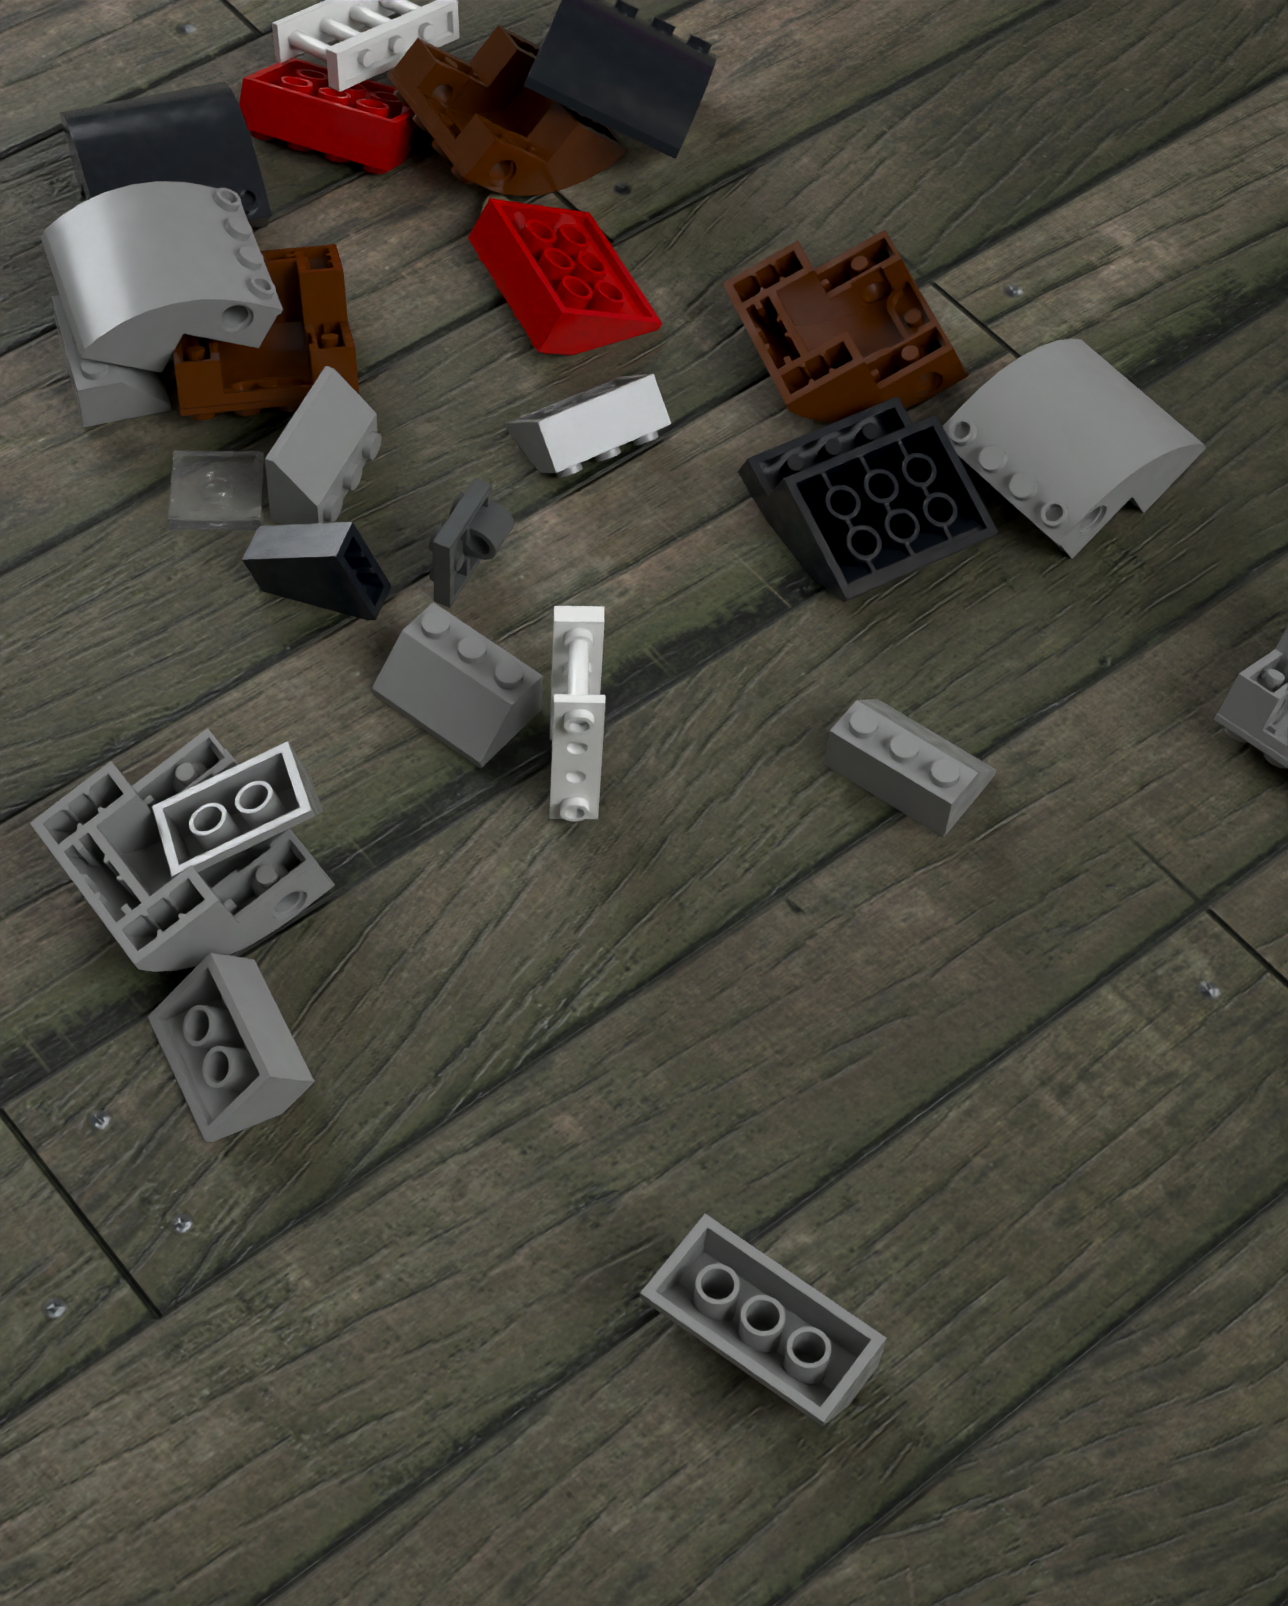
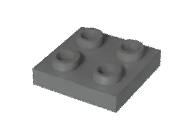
M475 478L465 494L459 493L456 496L444 526L439 524L434 529L430 538L429 550L433 552L430 580L434 582V602L449 608L453 605L480 561L495 557L514 526V520L509 511L492 501V484Z

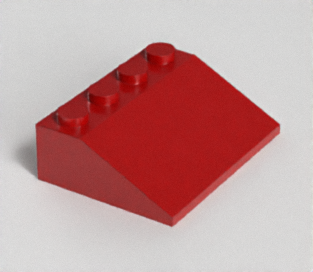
M291 58L282 63L278 62L244 77L242 81L239 106L252 137L262 140H272L274 138L287 141L289 148L298 151L314 149L324 152L325 158L335 162L345 163L351 160L363 164V169L371 173L385 174L402 164L423 132L412 119L415 114L414 111L395 97L393 92L396 90V87L367 79L339 92L329 87L327 67L301 59Z
M489 199L468 236V240L477 252L479 260L485 265L493 278L497 289L503 294L511 307L514 316L519 320L529 336L531 344L538 352L544 354L575 355L659 330L663 323L590 212Z

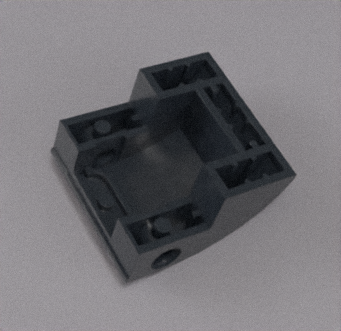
M562 0L523 86L676 159L715 66L716 55L709 52L712 44L690 34L688 40L680 38L673 34L676 28L674 25L655 16L651 23L636 16L639 11L637 7L623 0H616L614 5L604 0Z
M226 82L60 112L81 196L85 195L86 200L104 192L132 184L155 181L194 183L218 189L227 188L234 191L241 199V204L252 230L267 227L272 214L257 156L239 103Z

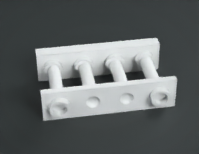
M325 0L272 23L275 60L282 63L305 52L327 62L329 87L339 92L394 68L417 38L437 48L460 38L457 0H436L422 7L408 0ZM395 13L401 15L395 19L387 18ZM365 26L372 28L362 33L357 31ZM335 39L342 41L333 46L326 44Z
M554 606L550 740H552L550 819H565L573 822L584 819H598L605 718V695H600L605 623L604 606Z

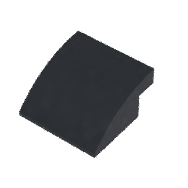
M898 396L752 456L745 461L738 471L765 519L801 566L819 584L842 602L849 601L992 538L999 533L937 415L912 424Z

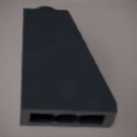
M353 522L259 526L242 558V561L263 592L365 620L377 619L391 588V584Z

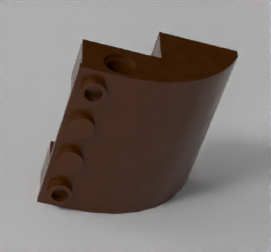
M499 25L469 63L417 38L395 68L387 74V77L396 87V90L393 92L395 97L414 111L413 121L422 130L432 135L434 138L431 143L433 148L443 157L450 159L453 163L451 172L467 185H471L474 182L489 190L508 195H543L586 181L621 159L628 151L610 127L524 87L523 85L540 47Z
M886 230L879 232L816 269L812 267L797 240L722 283L787 408L799 416L821 422H837L897 396L904 409L938 394L969 376Z
M336 244L260 251L264 257L272 283L275 285L283 311L277 315L259 348L188 334L182 335L173 351L181 416L190 415V418L194 420H208L216 417L218 412L235 411V414L240 416H251L260 413L261 408L279 407L280 410L287 412L297 411L325 366L334 368L359 394L356 351L347 316L344 272Z

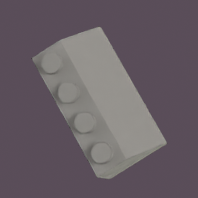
M707 1214L702 1216L640 1292L639 1297L821 1426H824L849 1406L879 1366L887 1339Z

